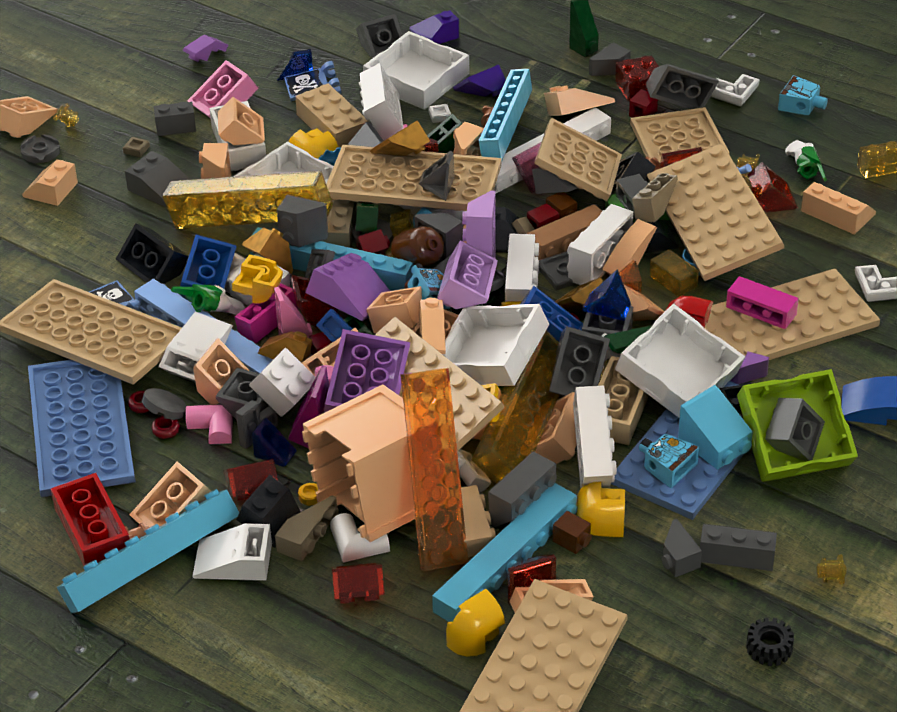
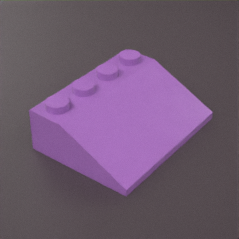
M349 253L315 268L305 293L364 321L369 318L366 309L381 292H388L390 290L368 262L362 260V257L355 253Z
M343 329L326 397L324 413L382 384L399 395L410 342Z

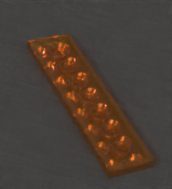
M449 368L400 374L420 568L423 571L468 563L467 543L464 542L466 532Z

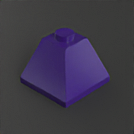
M450 10L443 11L409 27V29L415 34L441 44L459 38V19Z
M496 65L467 77L455 85L453 89L454 91L484 97L492 94L495 97L500 94L506 79L500 66Z

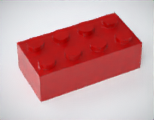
M96 473L51 488L54 508L83 566L94 560L99 563L105 559L104 554L114 548H117L119 551L126 547L124 542L130 539L129 534Z

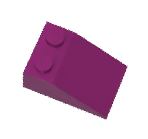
M321 366L302 401L288 440L309 448L308 442H304L302 431H304L303 423L324 413L329 389L326 366Z

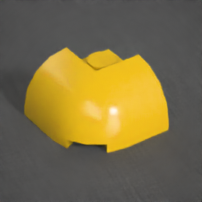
M318 128L307 133L300 129L288 141L308 152L316 159H319L327 149L335 151L339 147L329 131L323 133Z
M249 254L241 264V273L232 283V291L243 295H251L252 303L260 304L266 302L274 293V287H279L283 270L277 266L276 261Z
M592 482L583 486L577 495L578 509L576 516L591 523V535L624 537L625 489L601 488V482Z
M484 589L458 606L461 611L456 615L453 622H447V647L458 655L468 657L485 653V642L493 640L499 634V627L505 624L500 605L487 589Z

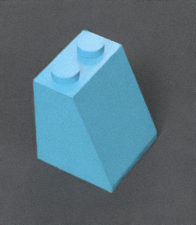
M713 385L680 406L678 438L699 446V456L717 470L724 465L730 464L733 459L747 453L751 449L753 431L716 385Z

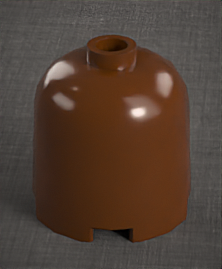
M422 226L404 230L394 237L391 244V253L395 255V258L410 261L413 263V266L421 264L424 268L437 263L444 252L442 237L431 227Z

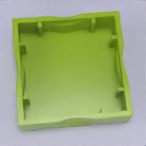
M832 369L802 374L787 380H770L743 385L738 392L737 397L744 421L753 431L752 450L762 482L848 466L858 457L849 425L842 412L841 398ZM779 398H802L825 421L813 460L805 462L779 452L765 440L766 431L769 428L773 411Z

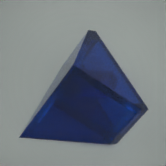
M311 49L292 52L289 63L277 81L284 80L286 76L313 70Z
M618 269L589 294L582 311L625 321L631 308V302Z
M264 418L252 433L254 457L284 467L297 451L267 418Z

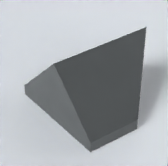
M449 151L426 169L419 182V185L445 201L455 178L454 153Z

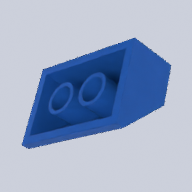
M196 234L180 287H191L193 284L220 286L224 289L236 245ZM180 294L184 299L188 300L185 295Z
M535 286L531 288L520 303V305L540 304L549 322V326L538 345L545 348L553 358L556 357L561 333L566 326L582 331V322Z

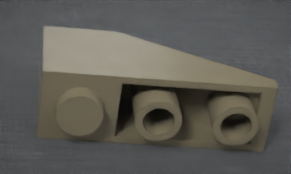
M669 173L658 174L654 180L649 182L645 188L632 198L636 221L640 219L644 222H656L664 214L678 180L677 175H669Z
M330 496L287 519L275 535L277 552L303 561L307 554L313 551L318 539L325 535L331 520L338 515L339 509L337 508L336 497Z

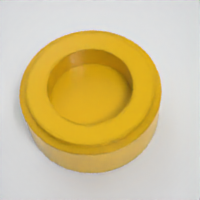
M306 483L299 488L298 497L302 504L311 506L318 503L315 494L318 491L317 484Z

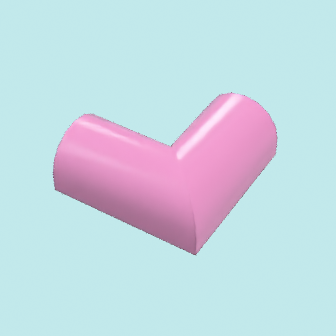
M221 404L186 406L187 429L209 428V444L232 443L233 416Z

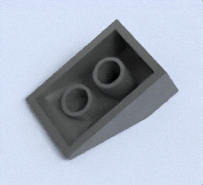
M150 151L125 170L128 191L173 211L200 190L199 186L167 157Z
M566 326L559 340L549 392L566 396L572 392L575 393L576 387L598 386L610 339Z

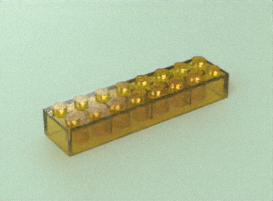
M322 171L170 181L162 195L176 229L278 223L277 208L286 195L326 203L327 217L333 206Z
M547 330L515 386L504 387L499 400L505 408L500 411L497 422L487 424L471 459L496 484L529 454L536 451L559 397L558 394L549 392L559 342Z

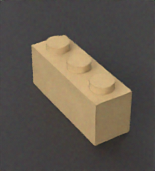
M477 485L449 489V508L464 558L475 556L496 537L494 528L489 526L491 525L490 513L484 510L486 508L484 494H479Z

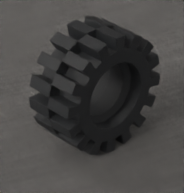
M764 618L763 622L758 619L756 624L752 623L750 629H748L747 653L752 655L754 661L759 659V664L763 665L764 661L768 662L767 666H772V662H775L776 666L781 665V660L785 663L788 661V657L790 658L792 655L794 633L793 631L791 632L789 625L785 627L784 621L781 620L780 623H777V618H773L772 621ZM774 639L777 642H779V644L768 645L763 643L761 640Z

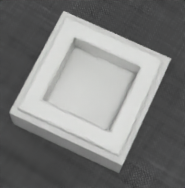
M447 104L428 107L432 123L443 122L451 115Z

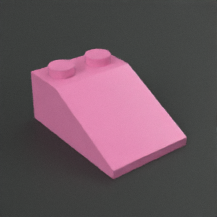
M226 60L188 99V102H192L196 109L210 118L209 108L225 105L232 97L240 102L247 101L258 87L248 74Z

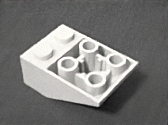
M194 312L167 346L159 367L173 375L196 383L193 370L194 365L216 339L219 338L224 344L226 343L233 325Z
M245 523L200 539L193 578L266 580L272 547L270 524Z

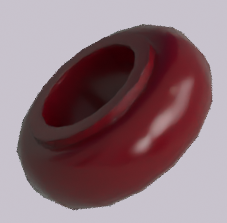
M137 391L129 397L128 405L133 412H149L143 403H138L142 401L145 391Z
M161 416L153 421L151 429L156 437L168 439L174 437L179 432L180 425L177 419H166Z

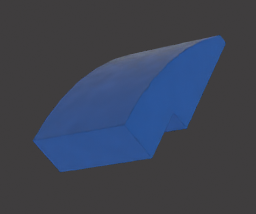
M897 376L868 378L844 385L841 408L845 420L886 425L887 419L897 420Z

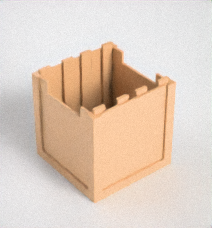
M382 384L303 423L304 431H302L304 442H308L310 451L307 453L308 462L310 465L313 464L314 469L311 471L312 480L317 482L318 491L315 492L317 502L319 503L330 496H335L337 506L343 505L364 522V525L357 528V530L360 532L361 537L369 542L450 501L436 421Z

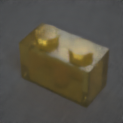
M897 141L872 144L859 148L857 167L864 178L897 173Z
M670 249L650 260V277L676 296H682L697 287L698 269Z

